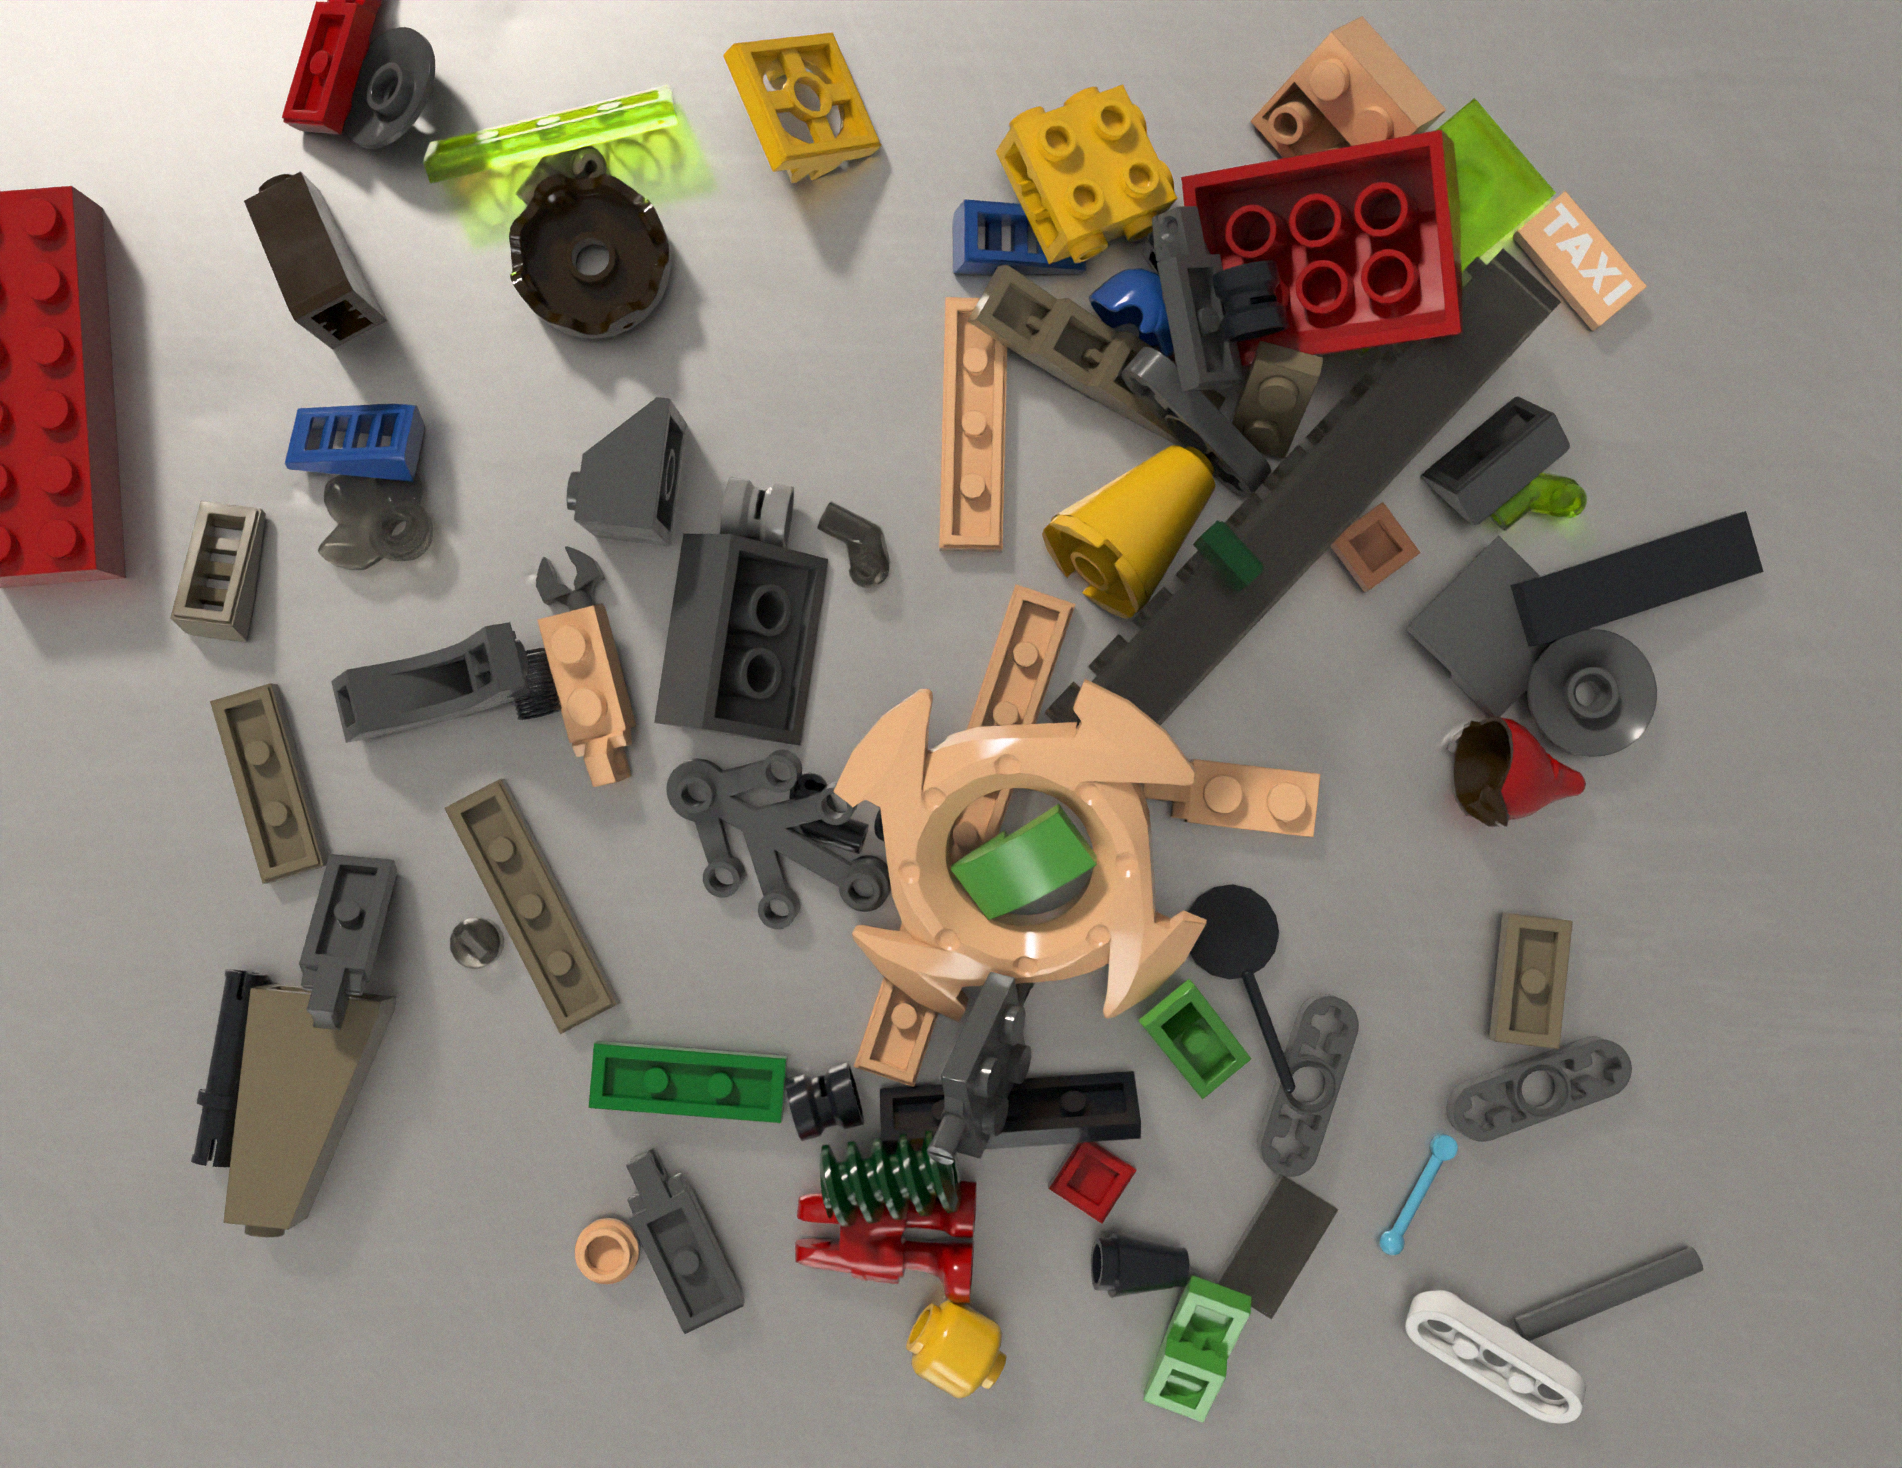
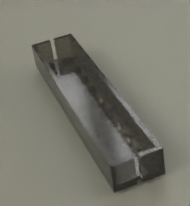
M1504 248L1487 265L1477 256L1462 272L1463 334L1394 344L1392 348L1401 356L1397 359L1388 350L1349 391L1357 402L1352 406L1343 397L1305 437L1314 446L1312 450L1307 453L1298 444L1262 484L1271 493L1262 500L1253 492L1227 519L1225 524L1264 564L1263 568L1265 570L1238 593L1207 559L1197 551L1175 574L1184 583L1174 595L1163 587L1132 620L1140 631L1129 642L1118 634L1092 661L1088 668L1097 676L1091 682L1128 699L1157 724L1161 725L1550 315L1561 301ZM1074 681L1044 712L1053 721L1052 723L1077 722V726L1079 725L1081 720L1074 712L1073 706L1080 687Z

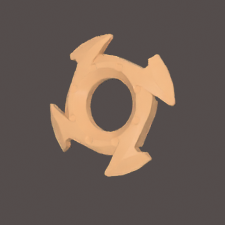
M1084 679L1073 706L1074 712L1081 720L1078 726L1077 722L976 727L947 735L945 742L929 750V722L933 703V694L930 689L918 690L882 715L853 749L833 792L852 807L867 800L880 807L892 897L902 923L908 932L857 925L853 929L852 937L884 977L917 1003L959 1022L966 1011L969 1000L961 990L962 987L983 986L990 972L1014 977L1015 984L1072 978L1093 972L1109 964L1108 984L1103 1008L1104 1017L1108 1019L1116 1017L1152 995L1185 962L1204 929L1207 920L1187 911H1182L1172 918L1156 912L1150 811L1140 783L1191 785L1195 780V768L1168 732L1131 701ZM1002 789H1031L1056 798L1068 806L1085 826L1093 851L1097 855V865L1093 867L1088 881L1080 892L1064 905L1040 914L1019 915L1006 913L988 920L951 871L952 860L949 850V838L953 823L970 803L985 794Z

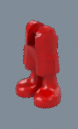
M960 1180L961 1202L958 1212L947 1213L937 1197L932 1215L921 1217L913 1202L910 1201L906 1219L895 1220L890 1215L885 1204L880 1222L869 1224L859 1208L855 1224L849 1227H842L834 1212L832 1218L829 1219L822 1193L800 1196L797 1218L813 1223L840 1225V1239L805 1238L797 1240L795 1242V1262L811 1268L851 1273V1277L865 1282L875 1281L899 1284L900 1278L904 1277L905 1269L918 1270L938 1277L943 1284L945 1295L950 1301L970 1304L974 1241H909L905 1239L903 1233L907 1228L945 1231L953 1237L974 1238L977 1182Z

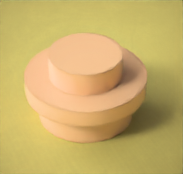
M603 1218L589 1224L581 1232L575 1245V1260L578 1268L584 1276L599 1284H614L625 1279L634 1270L640 1256L639 1240L633 1229L623 1221L614 1218Z

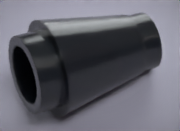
M1111 1232L1109 1238L1097 1237L1094 1240L1091 1254L1092 1284L1095 1290L1108 1291L1111 1298L1171 1289L1173 1287H1185L1187 1285L1189 1256L1186 1248L1174 1247L1118 1232Z

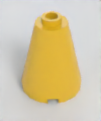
M1171 445L1053 516L1051 522L1043 529L1042 533L1047 551L1067 578L1076 570L1090 584L1082 592L1089 600L1113 615L1125 619L1131 618L1147 605L1213 494L1215 481L1212 476L1214 468L1211 462L1201 451L1191 446L1183 448L1178 445Z

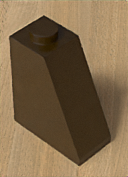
M301 171L294 175L281 174L270 178L259 187L258 194L244 200L286 305L295 322L328 347L334 349L388 321L320 190Z

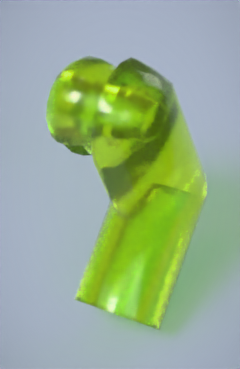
M1542 472L1489 517L1504 531L1509 529L1528 512L1567 519L1574 518L1584 511L1587 505L1586 491L1574 479Z

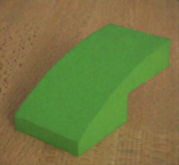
M1058 803L1011 835H1008L1005 830L953 863L951 871L987 919L990 920L1029 904L1077 878L1097 865V855Z
M1191 1275L1158 1351L1144 1391L1143 1401L1203 1423L1226 1379L1227 1360L1251 1314L1252 1297Z

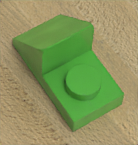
M1190 979L1186 980L1138 1020L1202 1100L1251 1060L1248 1053Z

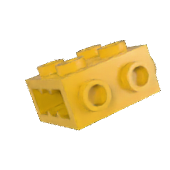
M1123 84L1103 92H1099L1097 87L1083 89L1068 98L1062 107L1045 112L1041 106L1022 112L1010 121V130L995 151L1049 265L1070 256L1074 263L1084 262L1106 250L1109 246V241L1124 235L1128 242H1134L1148 236L1153 231L1152 218L1166 212L1178 199L1174 192V180L1171 171L1163 161L1158 159L1147 136V125L1144 115L1137 105L1132 104Z

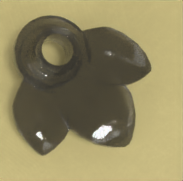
M415 472L413 482L350 475H338L329 480L324 488V503L330 516L338 525L320 544L318 553L327 562L337 567L359 571L368 569L383 558L391 561H411L422 556L432 542L433 523L429 513L421 506L424 484L418 472ZM406 521L404 530L392 536L395 527L401 522Z

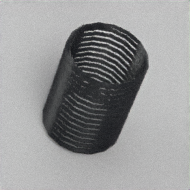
M545 648L526 650L528 660L526 680L530 693L513 700L515 702V710L518 711L516 713L518 720L550 715L561 711L562 708L559 704V696H557L558 692H556V687L554 686L555 683L553 682L554 679L552 678Z

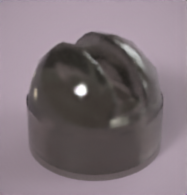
M473 917L463 920L454 928L450 937V950L453 957L458 963L468 968H482L494 963L500 957L504 948V935L501 928L493 920L486 917ZM465 930L487 951L481 959L461 938Z

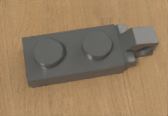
M1179 206L1152 218L1154 250L1156 251L1162 296L1166 307L1175 353V363L1178 369L1182 392L1224 389L1241 384L1244 375L1237 342L1228 343L1224 341L1221 321L1226 312L1223 301L1215 296L1212 275L1223 270L1220 254H1210L1204 242L1198 207Z
M337 854L329 855L299 962L303 973L302 989L304 991H312L307 1012L312 1015L314 1028L340 1030L348 1007L349 995L362 996L366 982L370 980L397 875L395 861L392 859Z
M655 1148L630 1159L631 1161L626 1167L639 1193L627 1199L632 1211L629 1219L684 1334L743 1307L745 1303L744 1297L691 1185L687 1186L681 1173L671 1178L668 1177Z

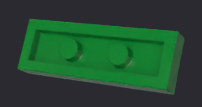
M597 1041L594 1043L588 1108L781 1123L784 1113L788 1056Z

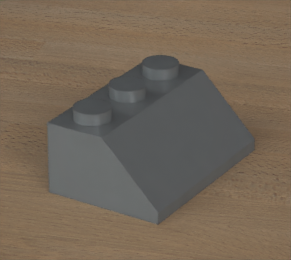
M683 533L654 723L800 745L828 559L732 534Z

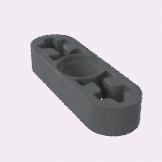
M1143 347L1122 371V378L1129 389L1186 447L1191 446L1198 449L1209 459L1214 468L1213 475L1229 490L1242 497L1250 498L1271 474L1272 470L1267 460L1201 391L1182 392L1177 366L1165 355L1153 348Z
M1318 994L1307 999L1302 1004L1297 1013L1284 1053L1292 1076L1303 1067H1315L1321 1071L1325 1080V1088L1322 1095L1315 1101L1308 1103L1297 1101L1291 1093L1283 1090L1277 1075L1257 1136V1150L1261 1159L1273 1172L1281 1176H1300L1310 1170L1315 1164L1359 1030L1357 1014L1349 1003L1334 995ZM1329 1006L1336 1007L1334 1017L1343 1023V1029L1340 1034L1330 1032L1327 1035L1322 1049L1327 1054H1335L1332 1065L1327 1064L1316 1056L1299 1054L1303 1043L1316 1049L1320 1030L1312 1026L1311 1021L1314 1014L1325 1015L1328 1012ZM1283 1104L1288 1105L1295 1112L1302 1115H1315L1312 1126L1299 1120L1295 1138L1304 1145L1303 1151L1300 1155L1290 1153L1286 1162L1279 1161L1280 1153L1271 1145L1275 1136L1279 1138L1287 1136L1293 1120L1288 1115H1279Z
M1586 1037L1563 1045L1559 1049H1552L1462 1082L1452 1090L1448 1097L1446 1106L1447 1116L1451 1125L1466 1137L1480 1142L1491 1141L1620 1093L1627 1086L1631 1078V1061L1627 1052L1619 1044L1601 1037ZM1594 1051L1598 1055L1611 1058L1612 1065L1604 1069L1606 1080L1603 1082L1589 1075L1569 1080L1567 1074L1559 1066L1560 1062L1565 1061L1566 1069L1573 1072L1587 1068L1593 1064L1591 1053ZM1546 1071L1553 1078L1555 1084L1554 1095L1545 1105L1538 1107L1530 1106L1522 1095L1523 1082L1532 1072ZM1506 1082V1093L1511 1104L1517 1109V1115L1511 1117V1109L1501 1105L1485 1113L1487 1123L1483 1126H1480L1472 1119H1464V1112L1472 1108V1096L1477 1094L1480 1099L1486 1102H1494L1505 1098L1506 1096L1499 1088V1085ZM1571 1083L1577 1089V1093L1572 1094Z

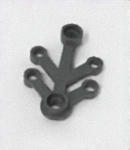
M783 749L776 750L763 761L727 770H722L718 765L706 759L694 758L684 761L670 774L666 792L669 803L675 812L681 817L695 822L708 862V866L703 873V884L709 893L720 898L729 897L738 890L745 879L743 864L731 854L723 821L743 831L763 894V898L758 905V915L760 920L769 928L784 929L788 927L800 910L799 898L793 890L789 889L778 852L838 886L843 901L857 911H873L886 901L891 892L888 865L883 860L875 856L864 855L850 862L790 828L821 819L831 825H840L848 821L858 805L852 807L847 803L846 811L836 812L827 804V795L835 794L833 791L837 782L828 784L818 793L756 808L735 795L762 786L776 793L790 790L802 775L801 761L793 752ZM778 761L786 764L790 769L791 778L789 780L777 779L771 771L772 762ZM689 783H697L704 788L706 792L705 801H696L688 793ZM722 867L729 870L733 876V884L726 885L721 883L715 876V868ZM857 879L868 881L873 887V895L867 897L859 895L853 887V881ZM778 899L783 901L788 907L789 914L786 916L776 915L770 908V900Z

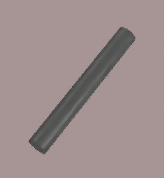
M1689 1247L1516 1317L1514 1322L1520 1336L1527 1341H1532L1703 1271V1265L1695 1249Z

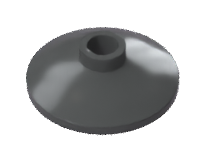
M399 27L388 30L369 44V50L363 59L352 95L351 110L343 126L346 135L356 144L368 149L385 147L403 136L422 113L431 94L435 78V55L430 42L425 36L414 29Z
M1587 629L1557 639L1543 650L1531 670L1527 697L1535 724L1551 743L1575 755L1597 757L1610 755L1627 748L1644 733L1651 722L1656 708L1657 685L1650 663L1636 645L1623 636L1610 631ZM1582 682L1589 684L1594 690V700L1589 706L1580 704L1576 698V689Z

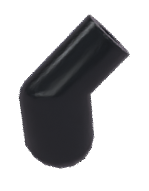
M804 773L790 789L789 799L821 792L827 786V782L816 773ZM831 794L827 795L828 806L837 812ZM850 818L840 825H831L821 819L799 826L802 833L812 840L860 854L867 836L869 824Z

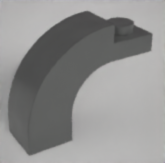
M510 622L485 626L464 641L441 650L402 660L347 669L331 681L346 743L452 720L511 702L530 693L526 680L528 672L526 651L522 642L516 638L515 631H512Z

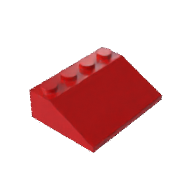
M1443 130L1181 177L1184 206L1198 207L1204 242L1210 254H1220L1223 270L1252 262L1277 261L1280 282L1275 290L1278 302L1286 307L1290 327L1265 337L1237 342L1242 366L1251 365L1260 341L1317 356L1463 334L1461 222L1454 142Z

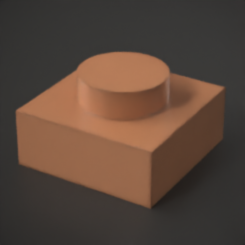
M1384 502L1377 505L1328 541V544L1364 593L1421 553Z

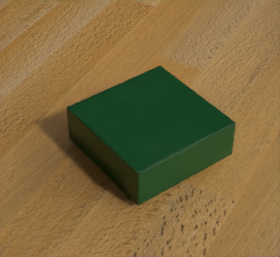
M1217 520L1193 544L1238 593L1265 570L1263 568L1264 564L1223 521L1219 522Z

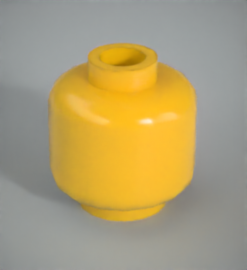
M950 1300L944 1301L939 1306L933 1303L929 1304L915 1322L906 1343V1349L912 1353L911 1365L914 1372L919 1377L959 1399L970 1396L980 1386L990 1389L999 1378L1007 1358L1006 1354L999 1351L1002 1341V1331L999 1325L967 1304L954 1303Z

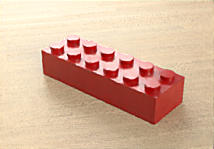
M73 186L0 191V588L126 578L103 208Z

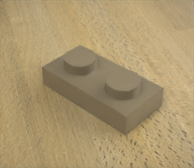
M1264 341L1259 342L1230 422L1260 453L1282 459L1286 458L1320 378L1323 358Z
M1502 912L1489 1034L1490 1040L1559 1049L1573 921Z

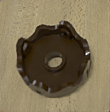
M601 174L598 177L573 179L564 175L549 176L536 186L532 200L510 227L509 242L512 262L510 278L515 289L539 318L552 328L570 336L588 339L604 338L632 329L646 319L659 304L669 283L672 265L670 242L656 209L648 199L614 176ZM594 244L605 247L609 251V262L602 272L596 275H585L577 270L576 258L584 247Z

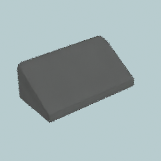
M1517 396L1422 474V477L1465 520L1478 525L1569 450L1570 443L1555 413Z

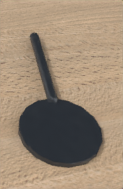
M1234 884L1214 887L1200 895L1188 910L1189 913L1207 920L1204 929L1190 951V955L1199 967L1212 976L1228 980L1242 978L1283 1090L1287 1093H1292L1296 1086L1254 973L1265 967L1276 951L1279 938L1276 914L1268 901L1250 888Z

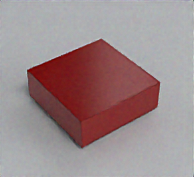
M1099 1142L1074 1143L1048 1183V1189L1103 1224L1137 1169L1134 1165Z

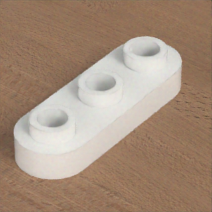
M1444 1290L1427 1291L1413 1298L1406 1319L1405 1329L1410 1339L1419 1347L1539 1420L1563 1424L1572 1422L1580 1416L1586 1384L1581 1375L1567 1363L1548 1354L1516 1334L1512 1329L1501 1325L1451 1292Z

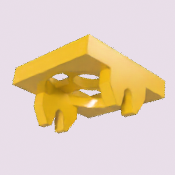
M833 32L734 43L724 53L723 57L772 171L786 170L791 183H797L807 174H809L811 180H815L837 168L843 161L870 157L881 147V143ZM805 68L811 70L813 73L807 72ZM766 74L769 81H774L785 74L787 81L783 85V90L767 92L763 83L764 75ZM796 83L805 84L816 93L820 101V111H811L799 102L794 91ZM835 105L838 106L841 118L840 131L836 138L826 118L832 106ZM790 112L797 119L805 122L814 143L809 144L791 136L783 129L777 113Z

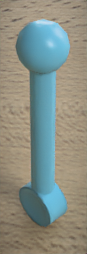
M1438 1134L1432 1138L1430 1142L1432 1156L1392 1230L1384 1232L1380 1237V1247L1384 1253L1397 1255L1404 1249L1405 1241L1403 1235L1443 1161L1451 1160L1457 1154L1458 1145L1451 1136Z

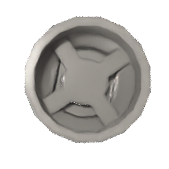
M730 477L724 494L720 534L760 539L764 543L786 548L792 521L794 487L774 484L768 489L757 488L750 480Z

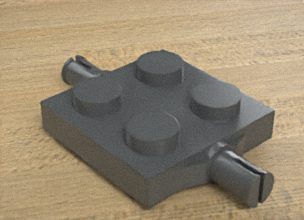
M994 972L989 973L941 1074L945 1095L944 1109L940 1115L941 1123L931 1144L927 1148V1154L936 1162L946 1165L952 1164L957 1152L981 1159L991 1135L997 1137L1002 1132L1008 1114L1009 1103L1007 1098L1014 1083H1023L1030 1067L1031 1047L1025 1045L1023 1035L1026 1016L1023 1006L1034 983L1015 984L1014 977Z

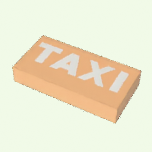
M1566 191L1512 236L1592 331L1601 326L1647 287Z

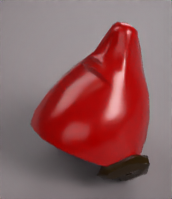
M1494 716L1485 718L1480 722L1470 721L1464 724L1463 729L1453 736L1446 748L1455 755V801L1465 816H1472L1490 827H1507L1509 820L1530 816L1550 803L1567 797L1578 796L1584 791L1586 786L1585 779L1580 772L1558 762L1550 754L1546 753L1538 740L1524 726L1512 719Z

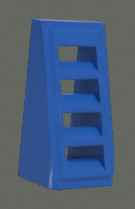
M964 199L953 214V273L993 275L998 266L1009 265L1022 275L1083 274L1086 271V261L1074 263L1070 256L1049 265L1037 238L1036 253H1028V226L1031 225L1021 204ZM1002 226H1011V251H1002ZM978 227H985V250L978 249Z
M372 404L298 408L285 465L289 470L413 482L425 425L417 405ZM311 429H323L319 449L307 450ZM336 431H343L346 433L342 448L333 449ZM360 433L369 434L366 447L357 448ZM383 435L392 436L390 446L380 447Z

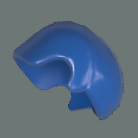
M1142 268L1125 269L1105 281L1089 296L1093 310L1108 326L1117 328L1121 325L1132 324L1138 329L1139 338L1151 347H1159L1162 354L1166 357L1174 353L1158 274Z

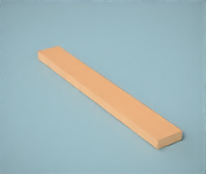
M1015 584L967 730L986 726L1036 724L1076 604ZM1014 788L985 794L970 803L959 814L951 827L949 838L952 864L999 834ZM902 923L899 931L908 932ZM884 977L854 1067L914 1087L939 1013L917 1003Z

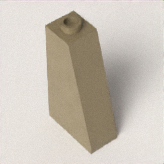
M272 983L250 989L223 1223L245 1225V1234L269 1238L283 1236L285 1230H289L308 1218L394 1013L396 996L363 993L362 996L349 995L348 1007L341 1029L333 1030L313 1027L312 1015L307 1012L312 991H304L301 986Z

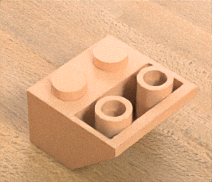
M1361 16L1331 31L1252 118L1251 122L1283 158L1424 133L1446 109L1365 18Z

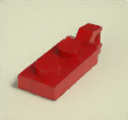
M382 0L316 1L281 117L284 119V123L299 131L341 135L345 119L351 110L352 95L363 59L369 50V38L376 14L378 13V7L381 6Z

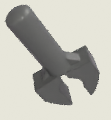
M565 546L567 554L577 571L574 580L575 590L572 591V589L557 581V574L551 561L546 557L542 558L537 573L536 588L543 603L551 605L555 602H560L568 606L570 611L595 605L591 597L595 583L605 579L597 561L577 549Z

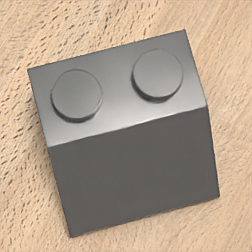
M656 397L583 453L580 472H571L567 486L568 510L575 511L574 520L595 537L670 546L686 422L671 399Z

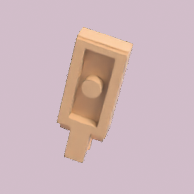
M602 603L537 619L550 671L554 679V686L556 687V692H558L559 704L562 707L561 712L569 743H572L576 757L584 756L583 759L593 787L612 784L629 778L631 772L624 746L632 744L630 728L636 727V722L606 607Z
M1192 759L1190 763L1195 768V780L1191 785L1141 783L1145 799L1172 802L1171 817L1185 819L1184 822L1314 837L1321 774Z

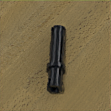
M225 969L224 976H226L207 1085L206 1089L199 1090L197 1104L203 1107L195 1150L191 1158L192 1163L206 1166L208 1161H212L217 1140L212 1167H230L250 989L265 985L268 975L264 973L252 972V974H247L244 995L242 996L246 970Z

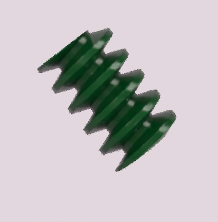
M925 1131L922 1150L915 1152L907 1134L899 1135L895 1155L888 1154L881 1138H873L870 1158L863 1159L856 1142H848L843 1162H837L830 1145H822L819 1164L820 1184L827 1215L831 1219L834 1212L842 1227H849L855 1224L860 1208L865 1220L869 1224L877 1223L882 1218L886 1204L890 1215L895 1220L906 1219L910 1201L912 1200L921 1217L930 1216L933 1213L937 1196L947 1213L958 1212L961 1202V1181L957 1153L952 1164H941L933 1160L927 1154V1148L935 1136L933 1131Z

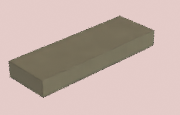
M269 683L210 701L262 884L272 883L325 867L328 856L278 684Z

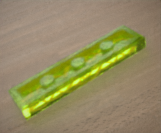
M666 85L430 142L423 161L429 182L432 184L678 124L677 107L672 88Z

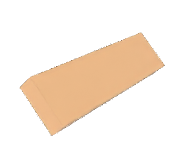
M945 297L939 551L1002 552L1007 346L968 322L980 298Z

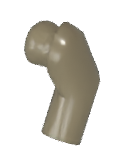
M577 145L559 153L543 155L515 194L528 205L534 196L536 186L545 178L552 175H564L573 179L598 177L606 173L607 164L605 158L598 149L590 145ZM568 146L550 148L545 153L561 150Z

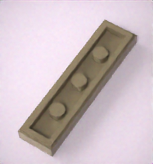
M499 779L445 807L444 809L559 1033L562 1034L619 1004L620 1001L507 781Z

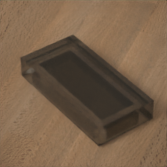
M1278 1175L1215 1278V1283L1251 1296V1307L1272 1320L1338 1212V1209L1290 1177Z

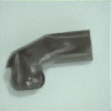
M831 501L822 514L817 529L846 544L851 567L848 571L853 583L862 588H872L884 582L889 574L891 561L883 530L877 524Z

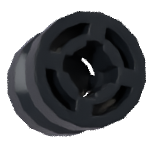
M1266 260L1247 263L1212 275L1215 296L1223 301L1226 312L1221 321L1225 342L1231 343L1261 338L1284 331L1290 327L1286 307L1278 302L1275 290L1280 282L1277 261Z
M849 1062L830 1066L826 1074L812 1078L807 1074H801L786 1078L785 1083L789 1106L801 1141L819 1137L825 1128L839 1125L844 1129H849L864 1124L861 1101Z

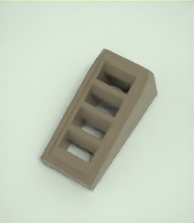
M200 501L170 617L185 633L208 638L239 642L246 641L253 611L266 516L263 509ZM215 527L241 530V538L236 540L214 537ZM211 554L236 556L234 564L211 561ZM208 579L230 582L228 589L207 587ZM204 604L223 607L222 612L205 610Z

